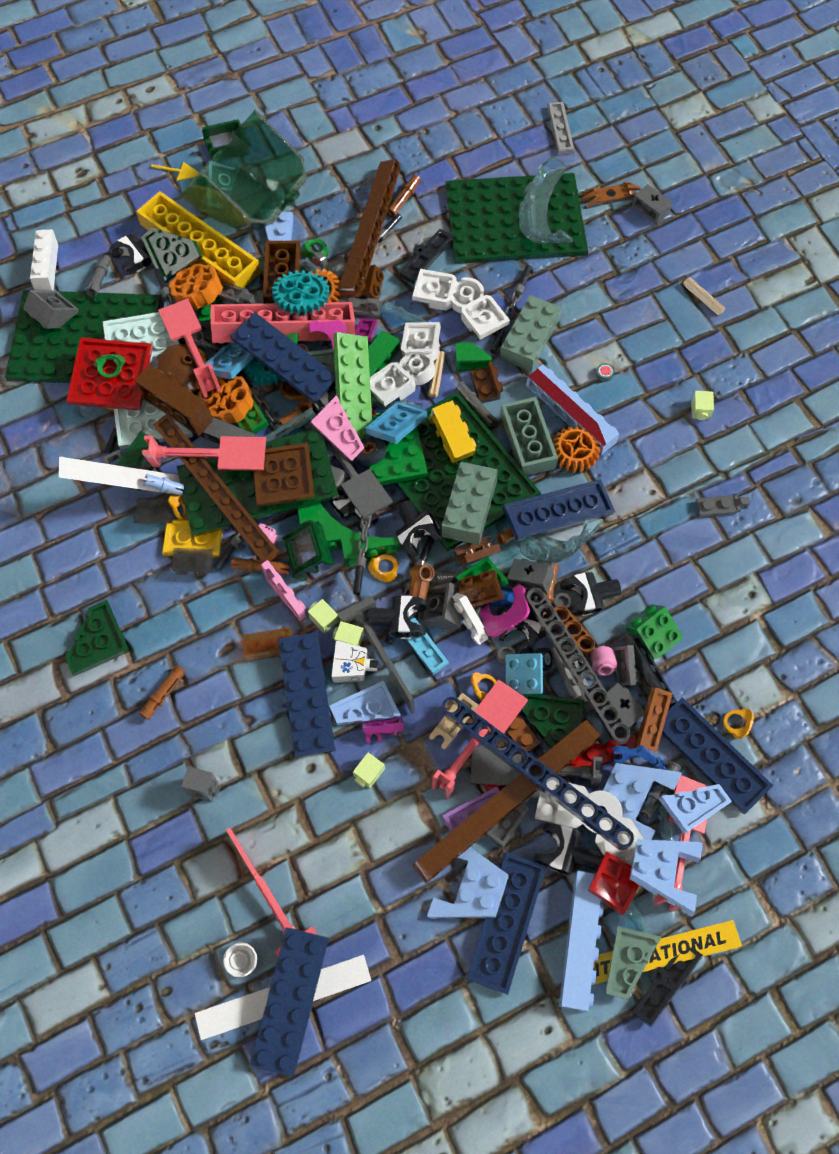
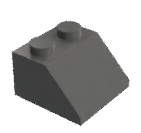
M30 290L23 307L30 317L36 319L46 329L60 328L79 311L78 308L57 291Z
M450 582L429 587L426 597L428 609L418 613V623L425 627L445 630L460 627L462 614L455 609L453 605L455 602L452 598L456 593H459V587Z

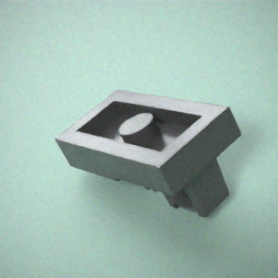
M348 298L347 302H352L354 316L380 319L382 301L372 298Z
M634 646L614 647L617 660V683L621 686L636 685V682H640L641 679L640 670L635 669Z

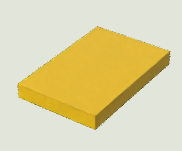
M167 519L162 554L163 556L220 558L223 529L193 537L188 520Z

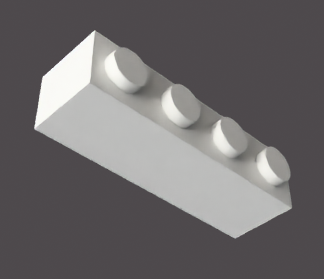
M53 229L36 230L30 275L34 290L54 291L58 243Z

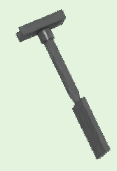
M324 437L325 444L328 445L351 478L342 483L341 487L363 519L393 503L370 469L357 474L347 458Z
M371 596L338 612L339 622L351 624L356 621L358 626L363 628L382 664L388 669L389 676L411 714L415 713L412 695L368 623L367 615L370 607L376 608V602Z
M476 747L472 752L471 784L507 786L520 775L485 747ZM517 754L512 758L515 763H522V755ZM593 757L591 766H567L558 775L589 778L590 788H598L602 779V774H599L602 757Z

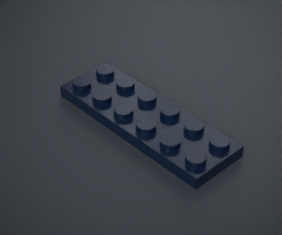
M256 312L231 335V340L314 404L336 383L335 373Z
M601 479L504 504L502 507L516 541L603 518L615 513V509Z
M318 633L278 638L295 758L336 751Z
M683 697L668 710L662 734L713 785L719 784L732 801L731 803L744 815L774 786Z
M506 852L501 870L508 874V880L496 918H485L466 980L508 995L546 866Z
M286 927L253 1051L251 1067L294 1077L329 937Z

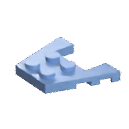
M616 763L603 791L613 794L619 800L622 806V817L633 821L644 840H651L656 830L636 821L642 804L653 781L674 791L682 773Z
M637 839L630 879L653 894L659 893L667 898L668 903L673 906H680L685 909L684 913L693 917L697 895L676 889L674 884L678 857L699 863L702 843Z
M470 847L457 858L468 862L455 903L452 904L433 897L427 915L428 918H496L508 880V874Z

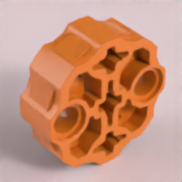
M201 263L179 271L176 277L169 283L170 293L175 302L188 299L193 310L211 304L215 301L217 295L222 292L223 288L215 268L210 264L203 265Z
M216 376L221 391L218 392L217 389L206 392L208 397H204L200 389L198 395L206 400V406L211 411V417L231 424L242 421L247 412L253 407L252 391L242 376H235L233 379Z

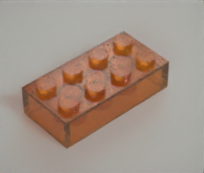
M291 627L242 635L246 662L279 657L278 638L293 636Z

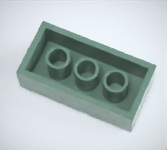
M530 295L501 346L500 359L532 372L559 322L562 308Z
M533 397L502 404L500 418L515 462L527 476L556 469L558 456L537 398Z
M460 462L442 523V537L477 545L480 544L497 483L498 469Z

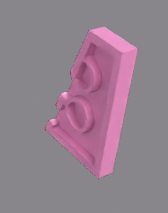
M335 396L310 423L351 462L364 449V446L349 422L345 410L341 407L338 397Z
M268 560L261 565L266 581L297 619L301 621L306 617L305 605L300 599L297 600L292 589L284 583L282 577L275 571Z

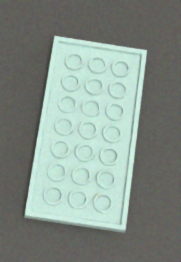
M159 312L103 321L105 340L151 343L153 350L150 366L155 369L158 368L161 353L169 346L179 344V340L172 342ZM144 397L141 411L114 409L120 450L129 448L140 431L158 439L159 443L166 442L153 426L155 422L166 414L145 401ZM174 420L187 438L193 437V432Z

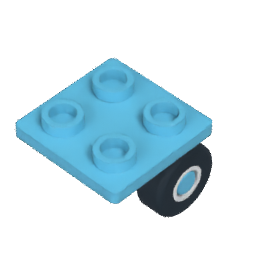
M540 647L534 653V649L523 648L519 654L506 655V685L519 694H542L543 671L550 670L553 662L550 649Z

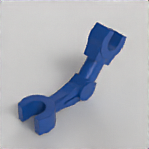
M618 745L612 747L614 754L620 753L618 756H613L614 763H622L629 760V757L638 756V758L641 757L650 762L655 769L667 770L663 766L665 762L660 757H654L643 745L633 749Z

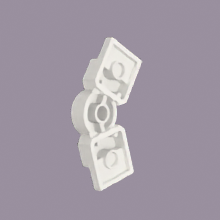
M420 269L412 296L414 301L429 303V308L447 311L453 308L461 313L463 323L470 332L474 331L479 339L509 325L510 320L491 296H484V288L476 279L466 277L461 278V281L457 282L456 277L452 274Z
M440 322L405 323L401 345L403 358L400 363H390L370 377L371 394L384 406H387L396 398L402 401L415 391V386L425 384L433 378L435 374L434 360L438 358L440 346Z
M554 780L547 782V787L551 790L559 787L558 783ZM571 784L598 806H604L610 815L633 832L634 841L626 850L615 848L598 834H596L595 839L603 855L609 852L632 866L637 839H644L633 821L622 817V806L619 800L609 792L595 791L589 794L584 786ZM540 791L535 819L577 828L584 824L556 801ZM568 793L564 796L565 801L568 803L576 801L573 794ZM590 807L582 808V814L590 817L593 815V810ZM602 820L599 822L601 829L606 831L611 829V824L608 821ZM585 825L590 831L595 832L587 825ZM619 834L617 836L621 844L629 843L627 835Z

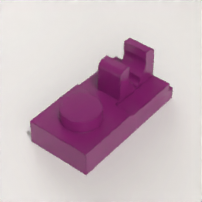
M377 319L359 320L355 335L368 337V345L373 340L377 328Z
M402 718L362 723V729L365 732L368 744L372 734L378 737V742H382L383 732L388 733V735H396L400 731H404Z

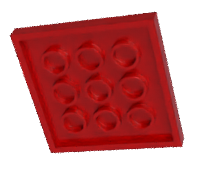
M80 338L66 400L68 405L141 411L143 396L134 380L150 365L153 350L152 344ZM109 354L121 355L125 359V364L116 377L106 378L98 372L97 367L94 365L96 358ZM107 360L103 365V372L106 374H113L117 370V364L114 360Z

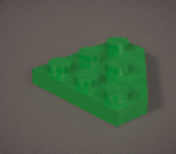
M414 428L397 444L389 443L386 446L387 452L385 457L380 462L369 467L381 485L428 477L418 428Z

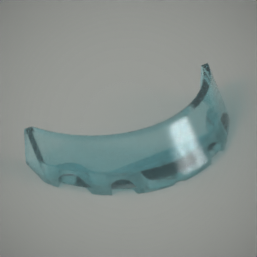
M556 156L549 158L536 170L538 174L527 185L524 191L526 196L519 207L520 229L529 240L536 243L573 242V239L562 230L552 234L547 224V208L551 194L567 168L566 164Z
M585 518L581 534L579 536H572L569 541L556 540L545 534L516 541L514 538L511 541L516 543L520 548L519 551L530 560L557 563L577 552L604 520L600 518Z

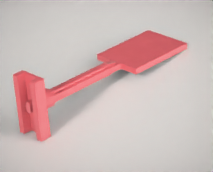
M185 299L159 309L158 311L172 342L185 338L198 367L193 371L204 397H208L206 392L214 389L220 392L221 388L211 363L204 365L191 334L201 331L202 328L189 300Z
M144 436V440L149 445L148 450H143L142 454L152 467L161 468V459L167 456L219 457L218 470L264 471L266 437L221 436L219 449L167 448L166 446H159L152 436Z
M498 679L475 712L502 733H505L528 699ZM483 729L479 732V735L484 737L489 730ZM472 738L449 770L446 769L444 773L437 770L433 776L431 787L435 790L439 785L441 789H445V798L448 799L453 793L457 772L479 742Z
M681 775L674 789V794L708 786ZM669 815L668 821L675 823L673 818ZM707 819L691 830L704 834ZM691 830L685 834L681 831L679 841L689 842ZM680 857L677 860L674 888L682 890L681 882L686 859ZM658 894L655 896L653 904L668 903L667 898ZM670 904L669 910L675 911L677 909H680L681 907L678 905L673 906Z
M230 827L226 829L254 876L260 892L284 930L283 935L286 927L296 929L289 923L266 882L256 871ZM313 926L305 930H302L305 932L317 934ZM281 946L274 951L277 957L279 956Z

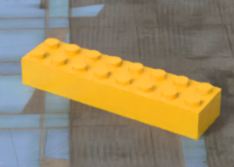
M161 191L136 211L140 225L148 231L152 228H157L196 241L203 257L194 264L212 265L222 284L226 282L245 288L261 274L259 261Z

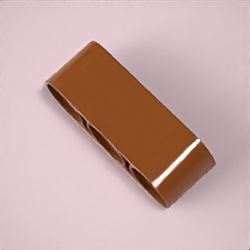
M555 607L554 609L557 614L563 616L562 622L567 630L573 629L576 631L577 634L570 635L584 657H589L595 646L594 639L566 607ZM555 628L558 634H561L562 631L558 628ZM580 644L588 645L589 649H583Z

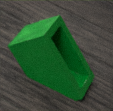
M461 342L455 344L456 371L487 368L488 362L492 361V357L474 343Z

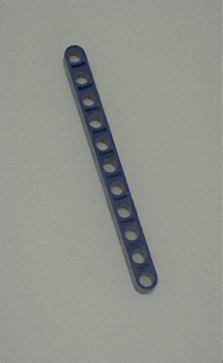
M447 697L443 701L442 709L447 719L615 848L626 850L632 845L634 841L633 832L459 699ZM451 704L458 707L454 712H449L446 708ZM465 717H472L474 721L472 724L466 725L463 723V719ZM483 729H487L491 733L486 738L479 735V732ZM504 742L507 744V748L505 750H498L496 744ZM518 754L524 757V761L522 763H515L512 758ZM531 768H539L541 774L537 777L532 776L529 772ZM554 780L558 783L559 787L551 790L547 787V782ZM568 793L573 794L576 801L568 803L565 801L564 796ZM590 807L593 810V815L590 817L584 816L582 808ZM602 820L608 821L611 824V829L607 831L601 829L599 822ZM619 834L627 835L629 843L621 844L617 836Z

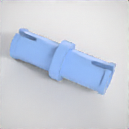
M146 473L144 478L148 480H143V485L157 488L161 492L168 491L181 495L183 491L176 488L184 489V484L170 481L167 477L160 478Z

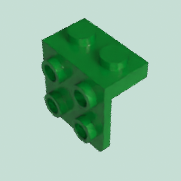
M651 604L644 609L643 613L633 617L629 621L630 623L625 626L628 633L639 635L653 659L661 657L682 639L681 632L665 606Z

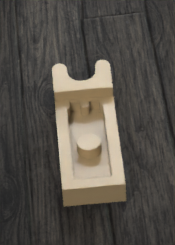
M464 693L458 698L473 711L479 706ZM453 704L449 712L456 711L458 707ZM444 716L429 738L433 740L438 735H442L444 742L441 747L446 750L461 729ZM465 717L463 723L465 724L470 717Z

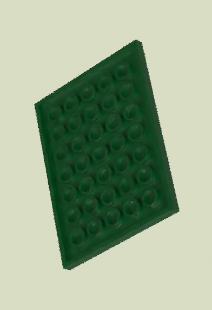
M575 173L445 181L455 264L588 255Z
M23 290L5 378L7 381L70 383L80 338L105 340L103 321L159 312L161 304L160 295L98 293L96 297L94 295L91 297L87 292L57 291L78 308L79 311L60 328L46 329L23 309L30 291Z
M458 392L425 409L427 411V418L415 427L418 428L428 477L395 483L408 501H412L418 514H421L426 509L432 514L441 534L442 523L460 462L498 469L497 483L484 530L506 517L502 509L504 504L541 495L539 489ZM452 400L459 407L461 420L466 422L469 430L468 435L474 439L476 444L475 452L472 456L452 463L443 447L444 442L441 436H437L436 431L438 429L436 425L429 422L432 408ZM383 440L386 446L390 443L389 441ZM445 537L439 540L447 552L463 543V541Z

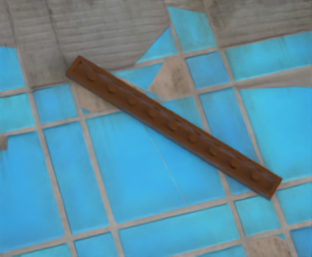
M168 413L153 424L171 448H195ZM179 457L263 563L267 560L270 562L280 554L279 550L203 457Z

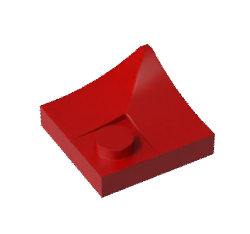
M606 852L587 891L603 900L619 914L624 915L639 888V884L630 879L631 865Z

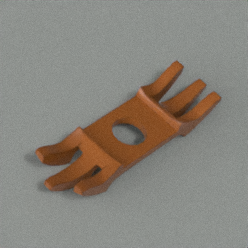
M624 181L619 185L599 189L591 188L580 195V201L593 199L585 205V209H588L594 205H602L605 202L634 198V195L637 193L634 190H641V187ZM613 191L615 192V196L610 197L606 194V192Z

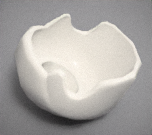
M243 942L231 945L226 950L223 958V965L227 973L234 977L249 975L257 964V954L254 948L248 943Z

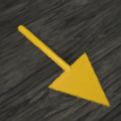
M183 162L181 169L150 165L151 168L179 172L177 181L203 176V174Z

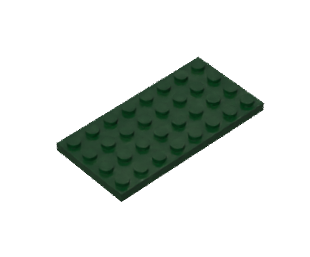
M316 428L268 441L265 448L308 443L315 499L258 507L253 470H218L219 457L205 458L254 521L339 498L324 437ZM185 464L177 466L180 483L184 484L182 494L192 536L196 537L233 527V524Z

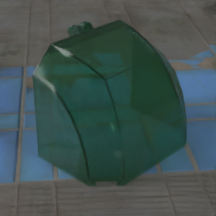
M255 109L231 135L233 138L225 148L222 146L181 194L183 198L197 209L221 224L232 228L264 227L273 224L286 206L291 207L294 205L295 200L300 197V188L307 181L303 157Z

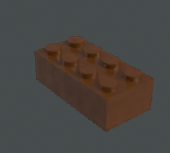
M300 240L265 241L264 304L275 303L272 287H274V282H278L277 278L283 279L282 274L288 276L289 271L295 274V271L298 270L301 273Z
M149 365L134 380L145 401L163 413H168L173 420L197 436H200L213 422L210 415L211 411L206 406V400L200 395H194L188 387L179 385L173 377L168 378L165 376L161 369H155Z

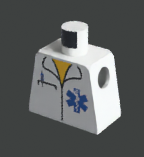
M336 641L332 681L333 683L364 681L366 671H378V660L367 659L368 652L364 647Z

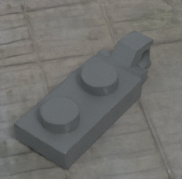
M226 282L222 284V292L216 297L232 304H257L254 296L249 293L248 289Z
M737 495L698 498L695 503L699 518L735 515L741 509H747L750 500L749 497L738 498Z
M530 798L491 829L486 836L504 848L526 816L529 808L525 805Z

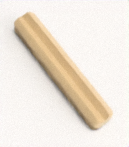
M691 277L684 281L683 285L714 313L720 315L724 312L725 307Z
M439 351L438 358L434 360L435 374L430 381L428 396L431 398L438 397L445 359L444 351Z

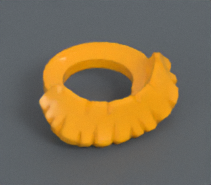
M171 495L168 503L173 508L176 517L180 520L188 519L183 496ZM179 502L183 507V516L177 510Z
M383 554L377 558L372 557L368 569L378 580L392 582L397 576L398 562L393 556ZM383 560H388L393 563L394 568L390 572L383 573L378 569L379 563Z
M475 672L471 675V683L474 693L482 701L488 693L480 691L478 683L482 679H489L493 684L497 681L488 674Z
M747 708L729 711L723 719L725 730L733 735L734 739L745 738L749 734L754 722L753 712ZM731 715H740L746 721V725L743 728L733 729L728 725L727 720Z

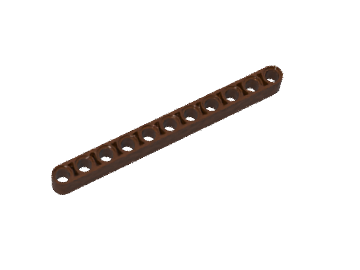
M397 159L381 161L379 163L339 285V293L343 299L361 296L400 173V164Z
M586 720L538 760L558 774L592 746L601 735ZM537 767L531 768L529 771L535 777L541 774V770ZM519 775L420 857L412 867L425 883L429 882L530 798L539 788L522 775Z

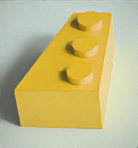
M453 400L432 408L429 422L436 425L438 429L436 434L438 437L441 436L444 442L443 447L452 463L472 456L475 452L476 444L474 439L469 437L468 426L465 421L462 422L460 409L454 404Z

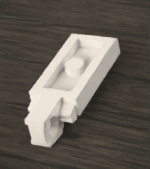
M456 593L452 596L455 602L453 605L464 617L463 623L472 632L471 638L476 644L480 645L488 639L483 630L484 626L465 595Z

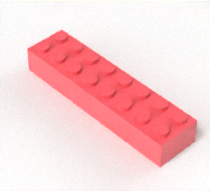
M352 302L325 303L324 308L320 307V311L314 309V314L308 311L307 315L301 312L299 316H297V312L291 315L290 310L284 312L283 308L279 309L278 304L211 305L212 343L234 342L231 340V335L254 312L284 335L297 332L299 335L298 341H331L328 335L323 332L314 331L310 333L309 323L312 321L340 320L345 324L347 334L355 335V318Z

